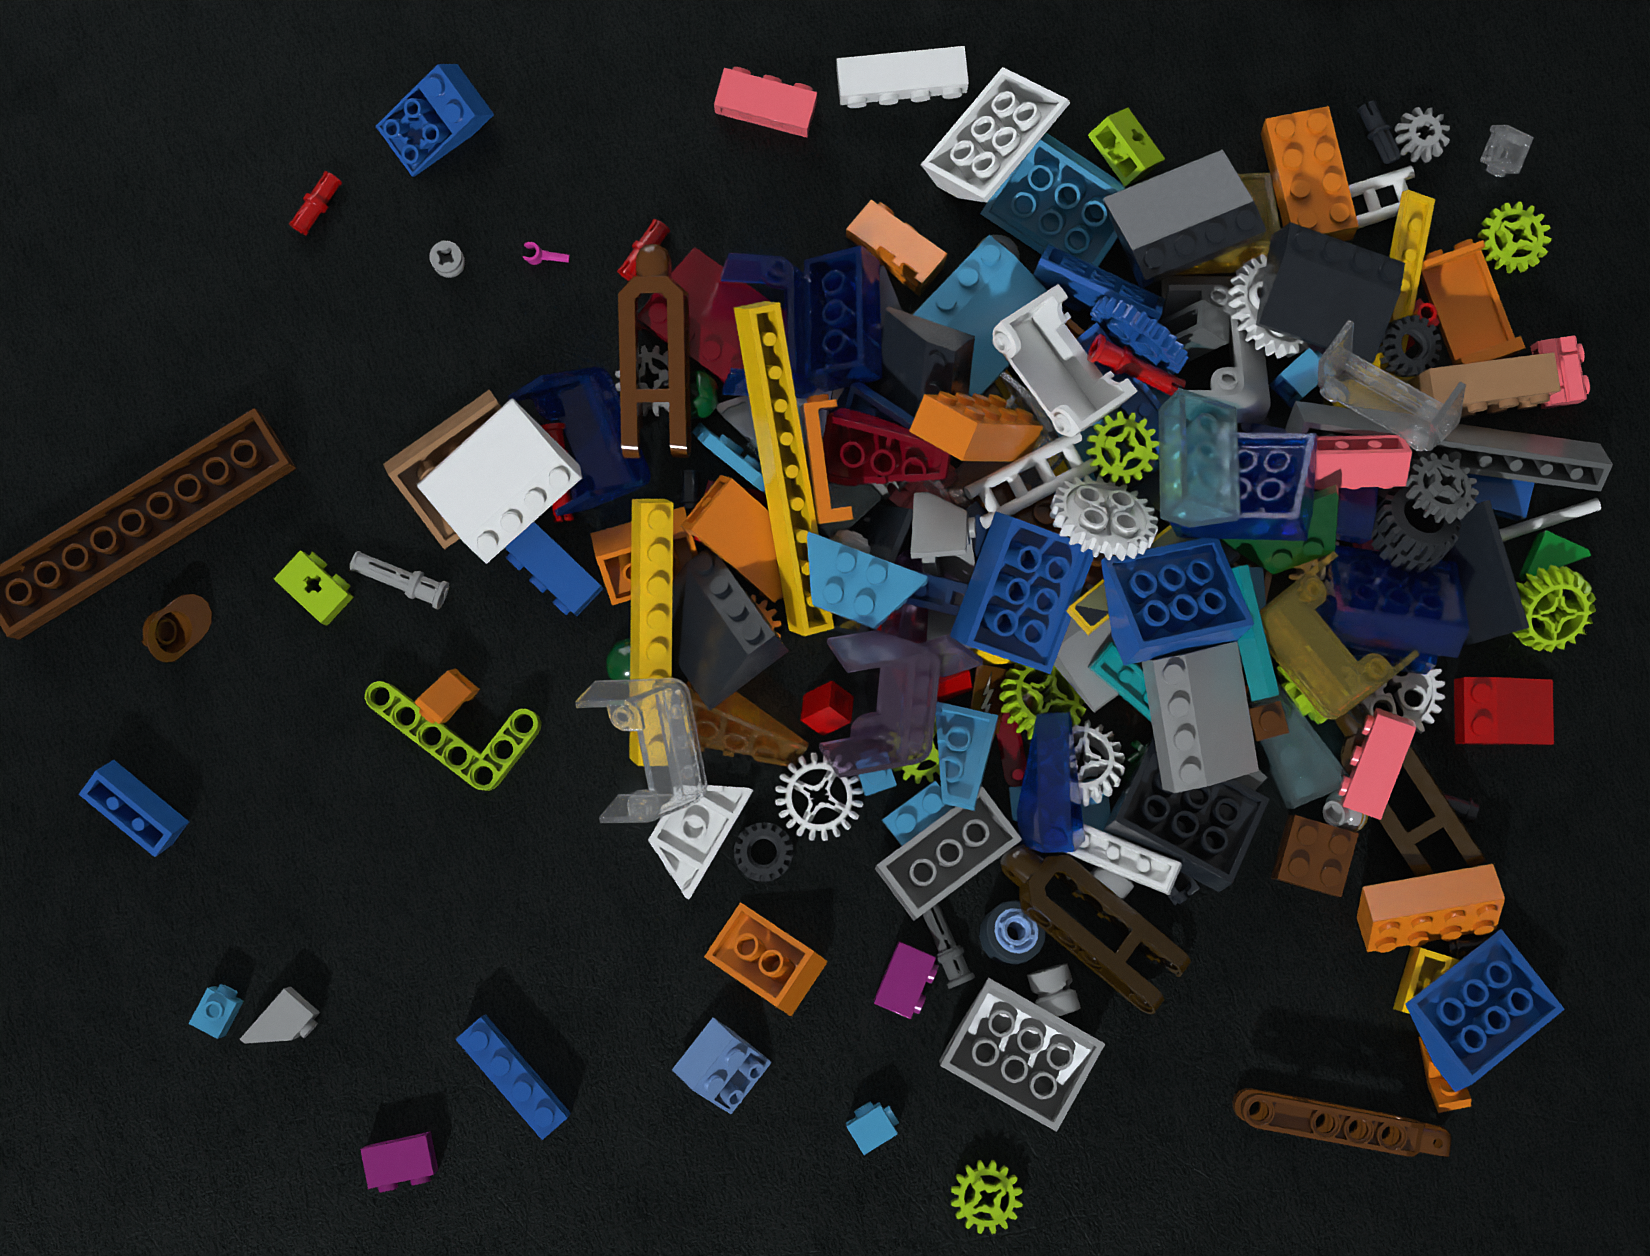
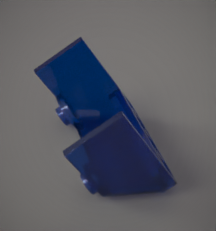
M729 253L720 275L721 281L766 284L771 288L784 289L785 336L795 396L799 399L813 396L821 381L817 284L811 277L783 257ZM730 369L722 388V395L749 396L744 369Z
M591 367L541 375L508 396L509 400L513 398L515 401L533 399L537 412L543 418L550 421L560 420L561 423H565L566 429H564L575 459L581 467L583 477L571 487L573 500L554 510L556 516L592 509L636 491L649 483L651 474L641 448V458L623 457L620 397L612 377L605 369Z

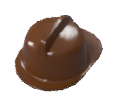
M185 594L174 599L162 610L155 611L148 616L144 622L141 642L149 648L150 653L157 660L162 662L176 661L208 632L212 615L209 604L202 597L195 594Z

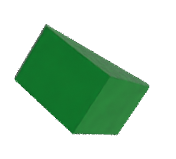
M1546 530L1537 534L1519 576L1521 581L1527 579L1526 573L1536 576L1538 567L1544 568L1547 571L1550 565L1559 568L1589 557L1591 554L1588 549Z

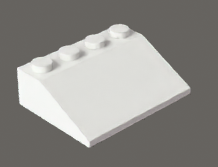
M1002 67L921 165L936 186L957 198L987 203L1070 102L1068 99Z
M511 398L417 484V487L460 539L487 564L573 487L582 476L580 465Z

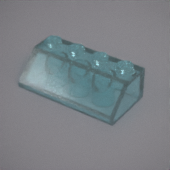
M1179 388L1158 409L1160 519L1189 528L1237 521L1241 517L1236 407Z

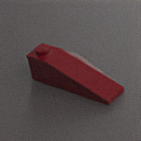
M841 408L828 414L826 418L823 450L827 480L829 482L844 486H858L869 483L885 484L896 481L913 482L946 479L951 454L909 432L910 429L873 415Z

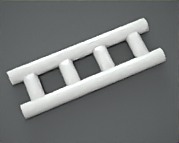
M1412 166L1349 185L1351 197L1363 194L1369 211L1356 216L1359 225L1358 229L1397 216L1401 194L1403 191L1409 190L1405 180L1415 177ZM1393 185L1399 203L1381 208L1375 190Z
M1081 433L1073 437L1063 435L964 487L966 496L972 499L979 495L988 511L987 514L980 517L982 526L985 529L990 527L995 511L1011 516L1055 493L1058 487L1063 486L1064 481L1072 483L1074 477L1081 479L1085 475L1098 470V466L1090 467L1089 465L1094 459L1091 458L1083 462L1074 446L1082 441ZM1062 451L1071 469L1056 477L1046 459ZM1035 466L1044 483L1027 491L1019 473ZM1007 480L1016 498L1000 506L991 488Z

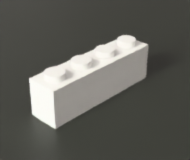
M965 46L837 58L836 68L840 105H847L849 108H861L866 106L868 102L878 101L881 105H892L897 103L898 99L911 98L913 102H922L929 100L930 96L943 95L945 99H953L962 96V93H967L969 83Z

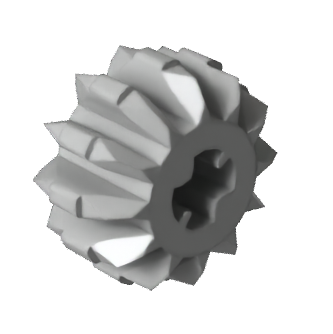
M1419 107L1414 108L1412 115L1405 113L1401 117L1402 123H1398L1394 129L1399 134L1394 139L1396 144L1404 145L1400 151L1401 155H1406L1408 151L1412 153L1411 162H1416L1420 156L1424 162H1429L1432 159V155L1439 157L1443 153L1442 147L1449 143V138L1444 134L1450 130V126L1440 125L1444 114L1434 118L1432 116V108H1428L1423 114ZM1419 130L1425 133L1423 137L1427 136L1425 140L1419 138V135L1421 134L1417 133Z

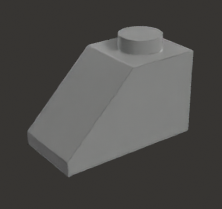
M292 987L285 988L240 1040L244 1043L293 1040L300 1035L305 1038L318 1024L314 1019L320 1012Z

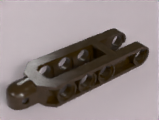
M1358 699L1359 703L1365 711L1366 719V716L1371 715V713L1369 712L1366 705L1360 699ZM1336 703L1334 719L1344 734L1340 758L1342 765L1350 775L1354 766L1349 764L1352 752L1356 745L1361 747L1365 735L1361 733L1362 726ZM1410 743L1402 765L1436 816L1409 831L1406 826L1401 824L1388 800L1383 816L1379 820L1416 877L1434 874L1417 842L1443 827L1470 868L1487 862L1475 840Z
M1025 845L1013 846L1003 854L1001 868L1003 873L1019 886L1021 911L1135 1007L1145 1013L1154 1014L1164 1001V997L1155 986L1126 963L1127 959L1137 948L1150 960L1155 959L1163 967L1177 974V977H1181L1191 963L1188 955L1071 856H1047L1043 859L1034 850ZM1053 875L1073 890L1071 894L1076 898L1080 896L1098 911L1097 915L1101 919L1105 917L1123 932L1122 936L1125 940L1115 953L1046 896L1045 886Z

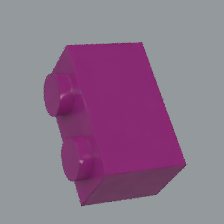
M898 941L874 998V1004L911 1019L913 1012L919 1014L926 999V996L921 994L926 982L932 984L939 965L934 964L936 957Z
M431 1131L366 1145L360 1149L368 1189L378 1187L379 1192L390 1191L399 1188L398 1182L408 1180L411 1181V1185L431 1181L430 1176L438 1171Z

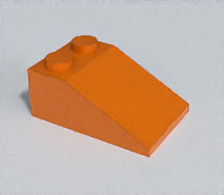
M741 902L704 956L707 960L790 1016L793 1015L828 962Z

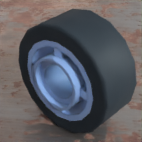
M1012 900L1001 903L985 916L980 925L979 938L983 950L990 959L1000 965L1013 967L1026 963L1040 952L1045 942L1046 931L1021 911L1020 901ZM1007 927H1012L1016 930L1018 940H1013L1009 937Z

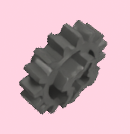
M1432 453L1427 459L1421 457L1409 470L1406 487L1411 489L1406 494V497L1415 498L1416 502L1412 507L1414 509L1423 508V517L1426 518L1432 514L1437 523L1445 517L1446 521L1450 524L1456 518L1459 520L1463 519L1475 506L1476 501L1474 499L1479 494V491L1472 487L1476 484L1477 480L1467 477V474L1470 472L1469 468H1459L1460 460L1456 459L1451 463L1447 454H1444L1438 460L1437 456Z

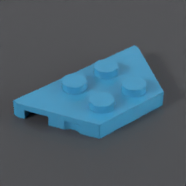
M699 422L692 433L696 435L700 442L752 485L765 493L761 464L748 454L743 458L740 454L744 450L723 434L719 438Z
M811 532L807 534L812 605L876 630L883 624L893 611L898 610L904 605L907 599L921 586H925L929 580L926 575Z

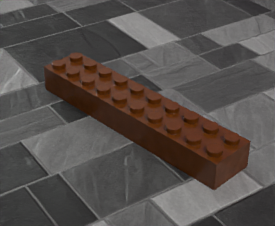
M255 408L2 563L0 565V626L6 636L20 640L295 470L294 463L265 416Z

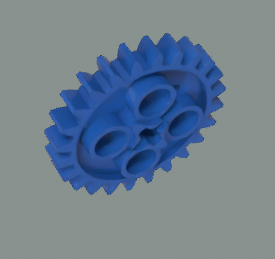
M1104 296L1103 299L1100 298L1091 310V320L1099 324L1115 345L1121 348L1123 346L1130 348L1134 356L1172 375L1174 373L1178 374L1189 357L1186 356L1188 352L1182 349L1184 347L1183 344L1176 341L1177 337L1172 335L1166 327L1159 324L1156 319H1150L1146 312H1139L1134 305L1130 306L1123 300L1118 302L1113 297L1109 299Z

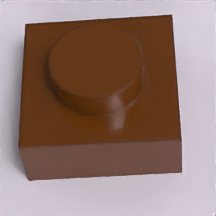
M1281 701L1249 709L1255 742L1290 733Z

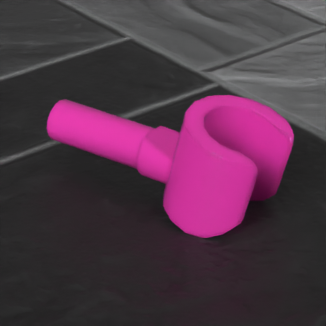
M533 242L524 244L528 249H536V254L533 257L523 256L532 265H537L542 260L569 263V255L544 251Z

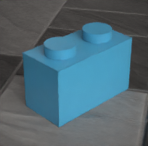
M1308 348L1273 380L1269 386L1292 408L1295 401H1300L1331 372L1327 367L1329 362L1319 351L1313 352Z
M933 781L883 818L882 821L900 846H903L955 806L942 803L941 787L936 781Z

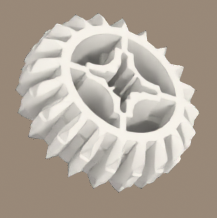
M1089 719L1085 721L1084 727L1076 724L1073 725L1072 732L1069 734L1062 731L1059 739L1052 740L1049 737L1045 742H1041L1040 746L1042 749L1038 750L1036 758L1040 761L1036 764V771L1042 773L1039 779L1041 784L1049 783L1047 786L1048 794L1058 791L1057 800L1059 802L1064 800L1066 796L1070 797L1071 806L1076 804L1077 799H1082V804L1086 807L1089 805L1091 797L1099 804L1102 800V794L1108 797L1112 795V787L1120 785L1121 779L1118 776L1124 774L1125 767L1121 764L1124 763L1125 756L1123 753H1118L1121 749L1120 742H1112L1114 736L1112 731L1103 735L1102 724L1098 725L1095 729L1090 728L1091 722ZM1078 743V745L1073 749H1063V751H1059L1067 745ZM1089 745L1096 748L1103 755L1104 759L1092 753ZM1084 753V766H1081L1080 773H1077V760L1080 759V754ZM1056 766H1059L1060 770L1068 772L1072 781L1062 776ZM1098 774H1101V776L1094 781L1082 783V781L1086 777H1097Z
M811 753V764H806L803 756L799 757L798 760L802 766L800 769L797 770L792 763L788 765V769L794 773L791 778L785 774L780 775L781 780L788 782L787 787H776V792L785 793V799L775 800L776 805L786 804L787 809L781 811L779 816L781 818L788 814L792 816L793 819L786 824L788 828L793 827L796 822L801 825L796 833L798 836H802L805 828L810 829L809 840L815 839L816 831H821L823 841L828 840L826 830L832 829L835 837H839L840 831L836 826L842 824L845 829L849 830L851 825L845 820L848 815L853 819H858L859 817L856 812L851 811L852 805L856 807L863 806L862 801L853 800V795L863 793L862 788L853 789L851 785L860 780L859 776L848 779L846 774L852 770V766L848 765L841 771L838 768L842 762L840 757L836 758L834 765L828 764L830 759L829 753L824 754L823 762H817V754ZM816 769L827 770L821 783L816 786H811L798 780L808 771ZM836 775L841 779L846 788V805L835 800L830 794V787ZM828 781L829 783L825 788L828 793L825 795H829L828 800L835 803V806L820 802L814 811L810 812L813 806L811 800L814 798H810V793L805 791L804 788L811 791H819L825 782ZM793 788L807 796L809 801L808 808L802 818L797 814L792 803ZM821 808H831L840 813V816L832 822L826 824L811 823L816 812Z

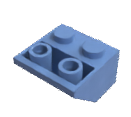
M712 1018L672 1070L694 1092L732 1114L772 1062L730 1028Z

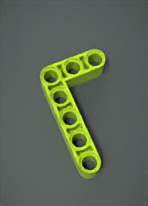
M377 681L369 685L365 692L366 703L371 709L478 790L490 791L495 789L541 729L540 717L535 712L528 709L516 710L484 751L480 753L443 723L438 724L435 722L433 724L427 721L419 713L421 708L395 686ZM386 688L389 691L390 698L385 705L379 706L375 701V694L379 689ZM410 707L415 711V720L412 724L405 726L401 722L400 716L404 709ZM523 715H530L533 719V727L527 733H521L517 727V721ZM437 727L441 732V739L439 743L432 746L427 742L426 734L429 729ZM503 741H509L513 746V753L507 759L500 758L497 753V747ZM458 747H463L467 752V759L461 765H456L451 758L453 750ZM486 766L492 770L493 779L489 784L482 785L477 779V773Z

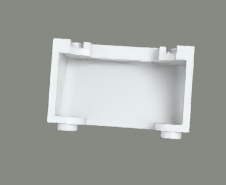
M1057 284L1003 319L993 330V344L1005 356L1052 420L1055 430L1067 437H1073L1114 412L1132 397L1137 390L1128 378L1122 382H1115L1112 380L1114 374L1111 371L1103 376L1096 365L1087 360V353L1065 325L1071 316L1068 312L1063 314L1062 302L1068 296L1060 285Z

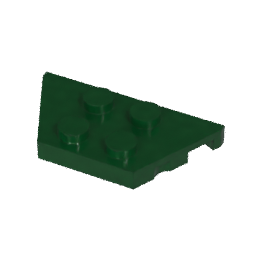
M1337 485L1330 486L1217 529L1219 541L1273 575L1335 552Z

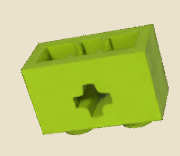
M1129 108L1108 116L1088 134L1091 141L1125 187L1145 178L1165 160Z
M300 550L274 580L320 623L328 625L354 598L347 591L351 586L338 574L331 577L324 570L327 564L314 552L308 555ZM313 579L320 581L319 586L322 589L319 592L314 591L313 586L310 584Z

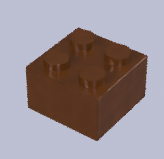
M1288 815L1271 878L1331 896L1341 897L1359 833L1301 816Z

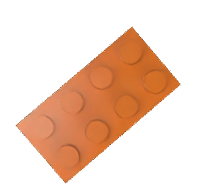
M1329 106L1265 119L1261 137L1283 227L1291 222L1342 241L1353 240L1359 225Z
M940 391L938 395L924 394L909 432L961 461L1014 462L1033 451L1043 425L1033 420L1034 415L1019 408L1015 410L1006 406L1008 401L997 395L990 394L987 398L973 393L972 397L957 392L953 396Z
M1489 864L1362 887L1357 920L1367 952L1378 951L1384 953L1400 946L1410 945L1418 947L1426 944L1428 941L1440 939L1452 941L1462 935L1473 933L1475 935L1488 934L1497 928L1505 897L1494 865Z

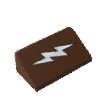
M976 664L969 709L998 715L995 733L999 734L1002 715L1001 708L1003 707V701L999 700V695L1004 691L1000 686L1001 682L1007 679L1006 673L1008 670Z

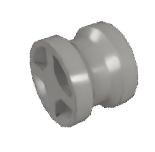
M441 241L432 247L430 262L441 276L451 278L463 271L465 258L455 243Z

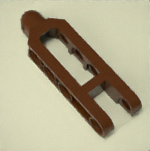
M648 244L643 246L637 253L636 276L618 293L622 454L624 458L642 457L640 455V429H643V403L669 402L671 455L673 458H689L692 447L689 293L672 278L671 257L668 251L660 245ZM642 293H661L667 299L669 389H639V363H642V357H639L638 331H641V324H638L637 298H641Z
M1254 1088L1239 1090L1232 1101L1235 1114L1250 1126L1258 1129L1414 1157L1419 1152L1449 1157L1452 1139L1447 1129L1439 1125L1424 1123L1407 1117ZM1258 1101V1110L1255 1113L1250 1114V1106L1254 1102ZM1323 1114L1322 1123L1316 1126L1317 1117ZM1356 1120L1355 1128L1349 1132L1350 1124ZM1388 1127L1387 1135L1382 1138L1383 1130Z

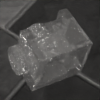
M1492 125L1489 130L1492 133L1480 161L1488 165L1486 171L1493 175L1504 177L1506 173L1519 174L1534 137L1509 125Z

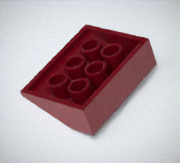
M694 247L671 273L672 278L689 293L690 362L699 369L712 373L716 381L740 397L747 394L748 388L734 308L771 301ZM654 293L638 314V324H641L643 329L668 346L667 299L661 293ZM781 309L787 339L799 321Z

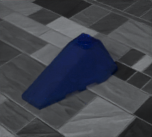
M1070 712L1041 713L1036 715L1016 812L1019 836L1022 838L1020 844L1042 853L1075 852L1085 842Z

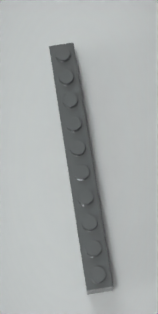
M1295 401L1285 428L1294 450L1303 451L1305 437L1404 435L1412 451L1410 466L1416 464L1421 457L1427 459L1432 453L1437 456L1438 460L1444 454H1447L1449 462L1453 463L1458 459L1460 460L1459 468H1469L1470 472L1468 474L1600 492L1613 465L1599 443Z

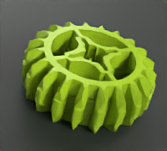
M1550 565L1547 571L1544 568L1538 567L1536 576L1526 573L1528 581L1524 584H1516L1529 628L1513 632V634L1520 638L1519 640L1524 645L1531 646L1539 652L1545 649L1552 653L1555 646L1564 650L1567 641L1576 644L1575 636L1578 633L1586 635L1583 628L1584 625L1593 623L1588 615L1596 612L1595 606L1592 604L1596 598L1591 592V585L1578 572H1574L1564 566L1559 569L1557 566ZM1563 589L1570 591L1569 600H1565V596L1562 595ZM1532 618H1537L1540 622L1539 628L1532 626Z
M1016 663L1014 668H1010L1007 671V679L1001 682L1000 687L1004 691L999 695V700L1006 702L1001 708V712L1011 714L1007 719V724L1016 722L1019 725L1016 733H1021L1025 729L1027 730L1028 740L1038 735L1040 742H1045L1049 737L1052 740L1059 739L1062 731H1065L1067 734L1071 733L1073 725L1080 724L1081 720L1079 717L1084 715L1086 710L1082 706L1085 701L1055 666H1053L1051 674ZM1028 677H1043L1039 684L1023 682ZM1047 712L1063 714L1061 718L1056 720L1042 719Z

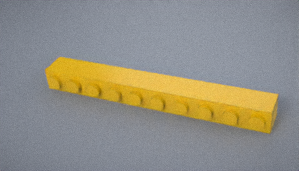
M763 301L735 307L734 312L789 631L802 636H808L834 629L831 612L812 605L807 534L808 532L819 534L780 302Z

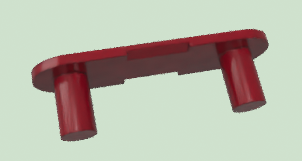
M1002 712L999 734H996L1004 778L1012 787L1023 786L1028 780L1029 773L1021 733H1016L1019 725L1016 722L1007 724V719L1011 714Z

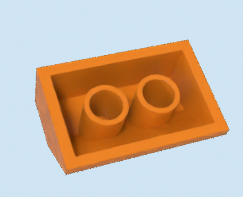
M684 507L673 510V580L683 566L698 555L693 535H690L680 526L687 518ZM632 522L591 533L595 557L612 605L631 600Z

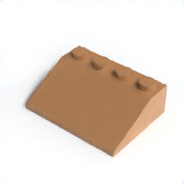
M490 390L383 464L390 478L444 549L456 542L460 537L417 487V484L502 407Z

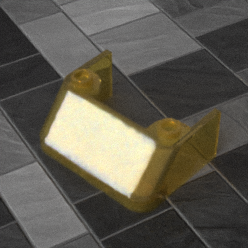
M1335 551L1260 609L1270 654L1315 709L1327 719H1338L1420 655L1415 649L1392 666L1383 656L1375 653L1368 654L1357 661L1315 609L1326 598V588L1316 573L1338 557Z

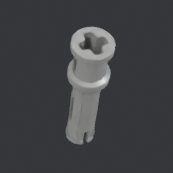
M360 551L354 554L350 563L351 571H356L405 591V595L408 598L414 599L416 597L429 602L435 609H440L449 590V582H437L425 577L424 572L421 571L408 572L363 554Z

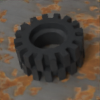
M1409 315L1391 321L1388 324L1381 342L1383 346L1379 347L1378 353H1383L1384 355L1383 358L1379 359L1381 364L1387 362L1389 364L1385 368L1388 372L1395 371L1394 375L1398 377H1411L1435 366L1433 362L1438 361L1440 358L1435 352L1442 351V345H1436V341L1440 340L1441 337L1440 334L1433 335L1432 332L1437 329L1434 324L1426 326L1429 322L1428 319H1419L1420 316ZM1405 334L1410 335L1416 343L1417 352L1413 359L1408 358L1402 349V337Z
M761 822L745 828L738 836L734 846V858L739 870L745 876L755 881L766 882L777 879L786 872L793 857V847L789 836L779 826L771 823ZM759 839H768L776 847V857L770 864L760 865L751 856V847Z

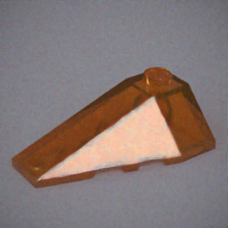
M688 681L671 716V741L695 751L704 752L705 748L722 750L724 756L734 757L735 753L751 755L755 761L782 766H788L792 763L795 766L799 761L798 758L808 748V742L738 692H734L710 711Z

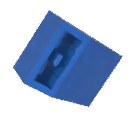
M437 64L376 125V128L410 175L415 177L473 136L494 116V113L458 64Z

